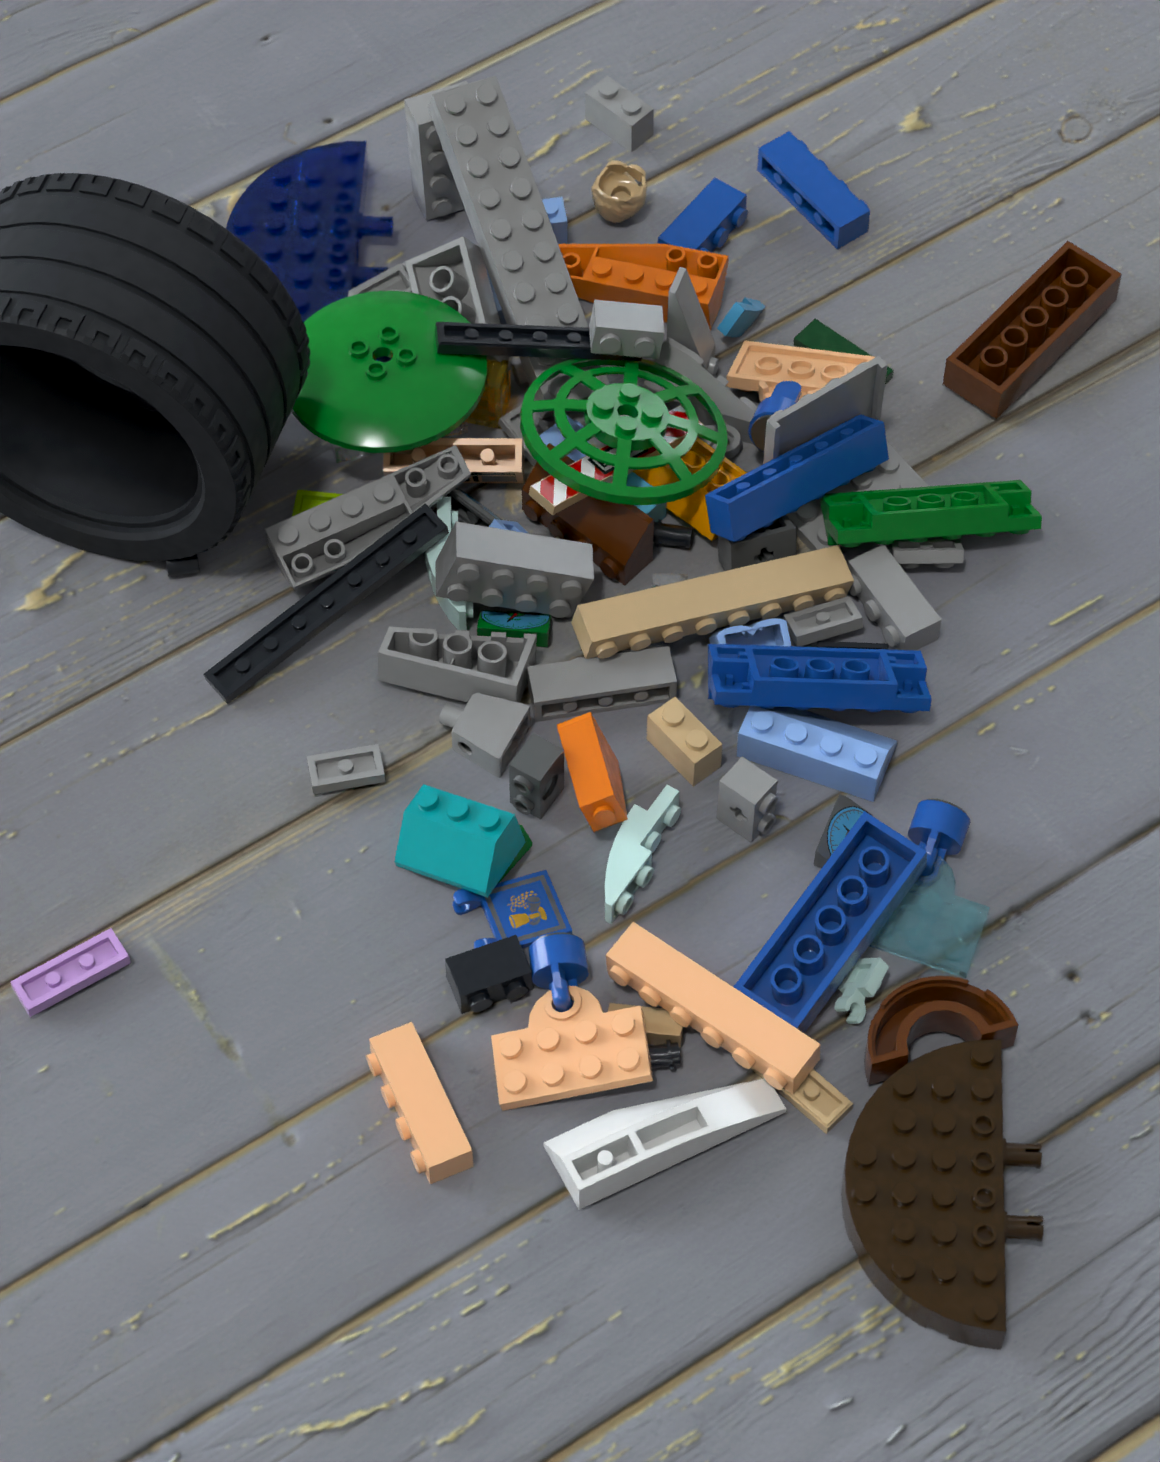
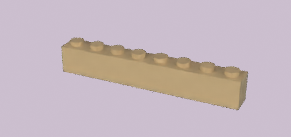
M839 545L580 604L577 605L571 623L585 659L593 657L604 659L613 656L619 651L627 649L638 651L653 643L661 641L672 643L686 635L695 633L706 635L713 632L716 628L729 625L730 627L744 625L748 621L758 618L764 620L771 619L784 612L792 610L796 612L813 605L840 599L847 596L854 579Z

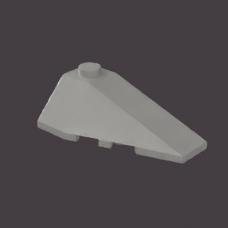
M679 267L668 292L667 337L672 338L698 354L704 360L701 366L715 377L719 365V359L715 358V341L687 269Z

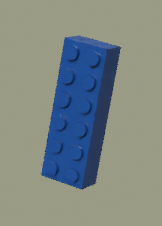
M864 811L733 987L805 1033L926 869L927 851Z

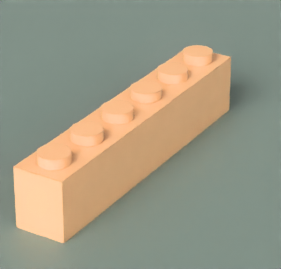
M635 922L630 924L606 954L608 975L613 981L623 987L629 985L639 992V996L647 1004L653 1007L659 1005L668 1011L671 1018L683 1027L691 1026L701 1033V1037L709 1045L715 1048L721 1046L732 1054L733 1059L738 1064L747 1069L753 1067L763 1074L764 1079L771 1086L778 1090L784 1088L794 1094L820 1060V1043Z

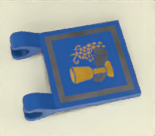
M547 870L497 883L488 898L464 889L457 890L453 894L454 901L452 906L458 915L466 914L482 906L495 937L476 940L474 942V949L513 935H517L521 947L526 948L536 939L547 934L560 932L572 934L571 926Z

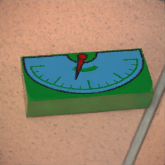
M481 610L477 624V636H491V632H506V637L524 638V633L537 634L536 646L548 647L551 615Z

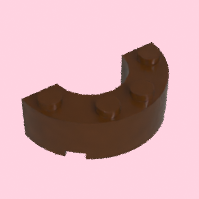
M929 976L910 981L890 993L882 1001L880 1008L873 1020H871L864 1057V1068L868 1085L887 1080L892 1074L906 1065L909 1056V1045L916 1038L928 1032H948L958 1035L966 1042L1001 1040V1049L1014 1046L1019 1025L1010 1009L997 995L988 989L983 991L968 984L969 980L952 976Z

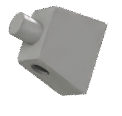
M475 693L471 696L464 709L446 703L441 711L439 723L453 728L451 732L452 748L455 752L494 776L501 778L531 726L530 706Z

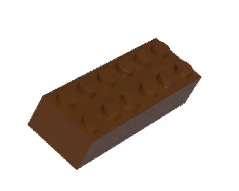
M1067 241L946 359L943 385L990 416L998 419L1116 301L1122 274Z

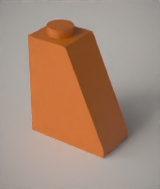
M588 712L557 724L578 804L593 832L628 820L619 762L592 713Z

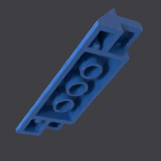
M708 644V699H713L714 705H722L727 708H735L739 705L757 706L763 709L793 707L798 710L829 708L834 711L864 709L869 712L900 710L904 713L930 711L932 698L925 682L927 666L921 651Z

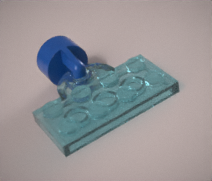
M926 799L918 803L908 830V836L915 844L927 851V867L870 943L869 947L966 978L990 907L954 895L956 880L952 868L944 858L945 855H955L961 851L970 825V818L967 813L957 805L940 799Z

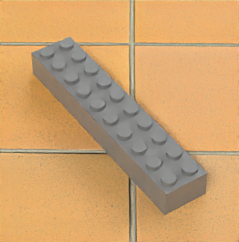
M496 75L433 94L428 109L507 324L589 328ZM519 357L529 385L547 369L569 360V358ZM600 365V366H588V367H582V368H579V369H582V370H584V371H587V370H590V369H595V368L603 367V365ZM561 373L550 379L538 389L534 398L535 401L556 399L560 388L572 377ZM607 375L595 377L606 385L610 384ZM580 383L570 392L567 399L588 400L593 390ZM554 411L540 412L541 418L554 416Z

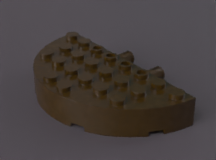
M975 1040L941 1047L914 1059L892 1074L871 1096L855 1123L846 1153L841 1191L842 1213L849 1241L852 1242L859 1257V1264L886 1300L924 1328L929 1326L938 1332L949 1335L948 1339L975 1347L1001 1350L1006 1334V1240H1037L1042 1242L1044 1225H1041L1043 1224L1042 1215H1007V1211H1004L1003 1170H1005V1166L1040 1169L1042 1152L1040 1151L1042 1146L1041 1143L1006 1142V1139L1003 1138L1001 1040Z

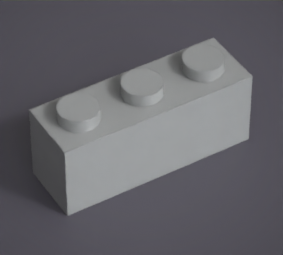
M880 545L848 561V567L854 579L849 593L859 598L867 617L871 621H876L882 629L883 636L889 646L895 647L897 650H918L938 640L941 618L885 545Z

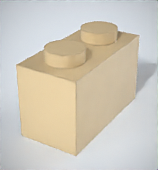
M676 697L647 716V740L693 787L721 767L722 743Z

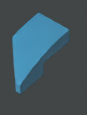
M744 297L741 302L734 303L717 329L726 337H740L754 323L765 306L759 300Z

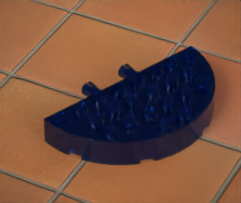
M345 141L326 144L285 158L262 173L247 187L236 202L228 219L226 229L251 248L274 272L295 302L303 322L323 307L348 297L349 290L389 269L388 267L359 266L361 239H363V236L393 238L394 230L393 216H364L369 170L367 141Z

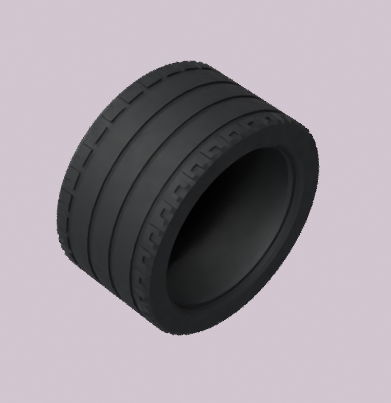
M55 173L29 177L24 181H17L12 186L3 188L0 192V513L41 535L91 553L127 560L164 561L180 559L206 552L208 549L217 546L218 542L224 541L237 525L301 392L308 376L307 370L310 366L309 337L306 334L307 330L301 319V314L284 285L268 265L243 241L210 217L175 198L139 184L100 175Z

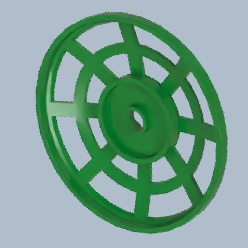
M569 359L558 363L544 371L532 382L525 393L520 412V430L524 443L532 457L546 472L575 491L596 499L618 504L657 505L677 501L694 494L705 487L717 475L723 464L728 443L727 427L723 416L706 392L686 376L669 367L646 359H642V361ZM600 365L623 366V367H600V368L590 369V370H587V371H584V370H582V369H579V368H582V367L600 366ZM561 373L572 377L560 388L556 399L534 401L538 389L550 379ZM607 374L624 375L623 383L606 385L595 377ZM638 377L654 382L665 388V390L653 393L646 388L637 386ZM661 377H664V378H666V379L672 381L673 383H675V384H677V385H679V386H678V387H675L673 384H671L670 382L664 380V379L661 378ZM580 383L593 390L588 400L567 399L570 392ZM687 397H696L708 410L716 423L718 432L699 424L696 410ZM677 399L685 409L688 420L669 414L665 403ZM554 411L557 427L565 440L550 450L536 431L533 421L534 412ZM565 411L585 412L584 421L586 426L575 432L567 419ZM667 426L687 432L683 441L675 448H672L664 439ZM697 436L717 444L710 460L699 471L692 474L681 458L692 449ZM595 437L600 442L616 448V455L600 450L587 441ZM653 446L660 453V455L652 457H630L631 451L645 450ZM577 449L593 460L614 466L612 483L600 481L582 474L565 464L561 459ZM668 464L680 480L671 484L653 487L626 486L628 469H653Z

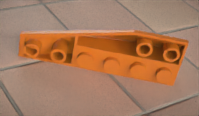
M558 244L578 298L594 303V300L659 305L663 308V320L666 323L668 319V292L679 267L686 268L711 331L721 307L729 262L727 255L669 244Z

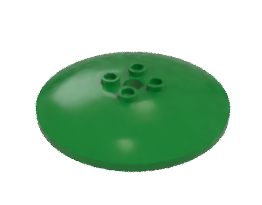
M373 291L345 297L323 307L303 322L307 330L306 334L309 337L310 366L307 370L308 376L291 412L311 433L345 449L368 453H390L411 450L446 436L459 427L472 414L485 391L488 373L487 356L437 354L436 322H470L458 311L436 299L404 291ZM382 356L391 358L390 361L385 363L375 361L378 357Z

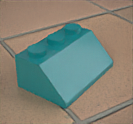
M423 784L404 811L394 862L398 867L488 898L526 841L515 814Z

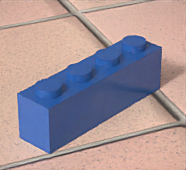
M788 131L758 149L757 170L837 250L868 232L870 210L863 200H859L849 190L843 180H839L828 169L824 161L818 160L808 150V147L802 140H798Z

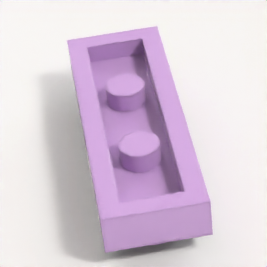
M112 928L12 980L10 983L29 1017L131 962L128 953Z

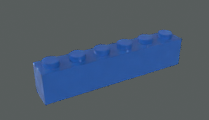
M860 414L705 494L711 533L726 538L728 541L743 540L748 534L761 527L771 525L774 520L785 514L796 512L802 505L824 497L825 493L838 486L848 484L851 479L863 473L873 471L876 466L889 460L884 422Z

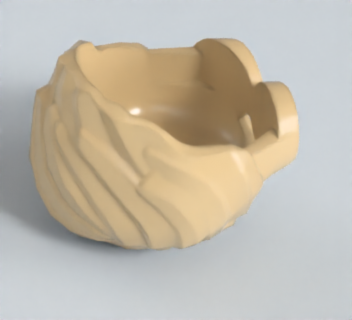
M618 160L608 162L591 187L592 199L598 213L605 220L614 223L627 220L638 213L646 200L645 171L638 165H626ZM635 180L642 182V186H639Z

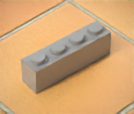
M651 646L638 651L617 652L613 656L604 659L598 657L589 659L577 657L570 661L542 662L536 666L527 667L528 690L535 722L579 716L588 712L599 713L666 703L676 697L677 679L669 646Z

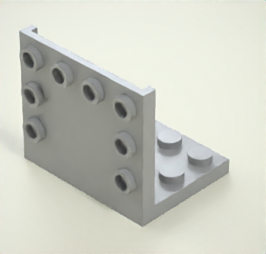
M877 356L869 362H862L850 373L841 378L832 379L822 389L813 394H806L794 405L772 414L766 423L763 464L860 414L880 421L887 373V364L884 360ZM887 442L889 460L876 466L873 471L863 473L851 479L848 484L838 486L825 494L928 487V485ZM820 499L812 500L799 507L796 512L786 514L796 527V535L810 551L836 546L828 545ZM839 545L842 553L853 548Z

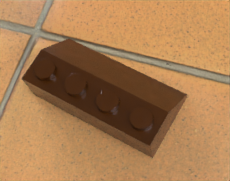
M550 443L547 445L550 450L554 448ZM568 456L561 459L567 465L575 462ZM536 462L522 487V510L528 518L540 522L549 529L554 537L558 536L564 540L592 544L593 563L599 566L607 577L615 578L624 586L653 561L654 519L635 505L612 503L590 496L552 516L529 496L531 485L550 476Z

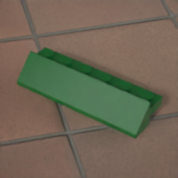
M1022 480L825 494L824 497L820 498L828 545H841L844 547H857L861 543L868 542L888 545L894 543L895 540L925 542L928 538L934 537L955 540L960 539L962 535L974 534L980 537H992L1000 532L1021 535L1029 533V530L1041 529L1042 515L1031 505L1032 491Z

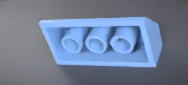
M750 706L738 732L736 756L740 758L743 756L749 761L874 802L897 746V740L806 710H798L793 707L763 709L757 706Z

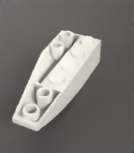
M763 1078L612 1110L544 1142L543 1146L580 1210L785 1113L786 1107L774 1087Z

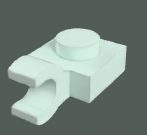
M881 957L859 958L838 987L842 992V996L837 999L834 1010L836 1012H848L850 1009V1014L846 1019L848 1024H859L863 1021L866 1014L865 997H874L881 986L882 980L889 968Z

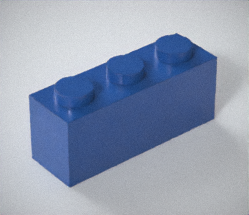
M714 178L658 237V244H669L712 253L717 247L720 248L725 244L729 234L735 227L739 228L745 222L748 215V210H746L747 195Z

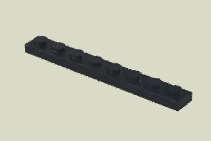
M425 503L205 672L204 677L206 681L227 704L446 536L449 533L448 526Z

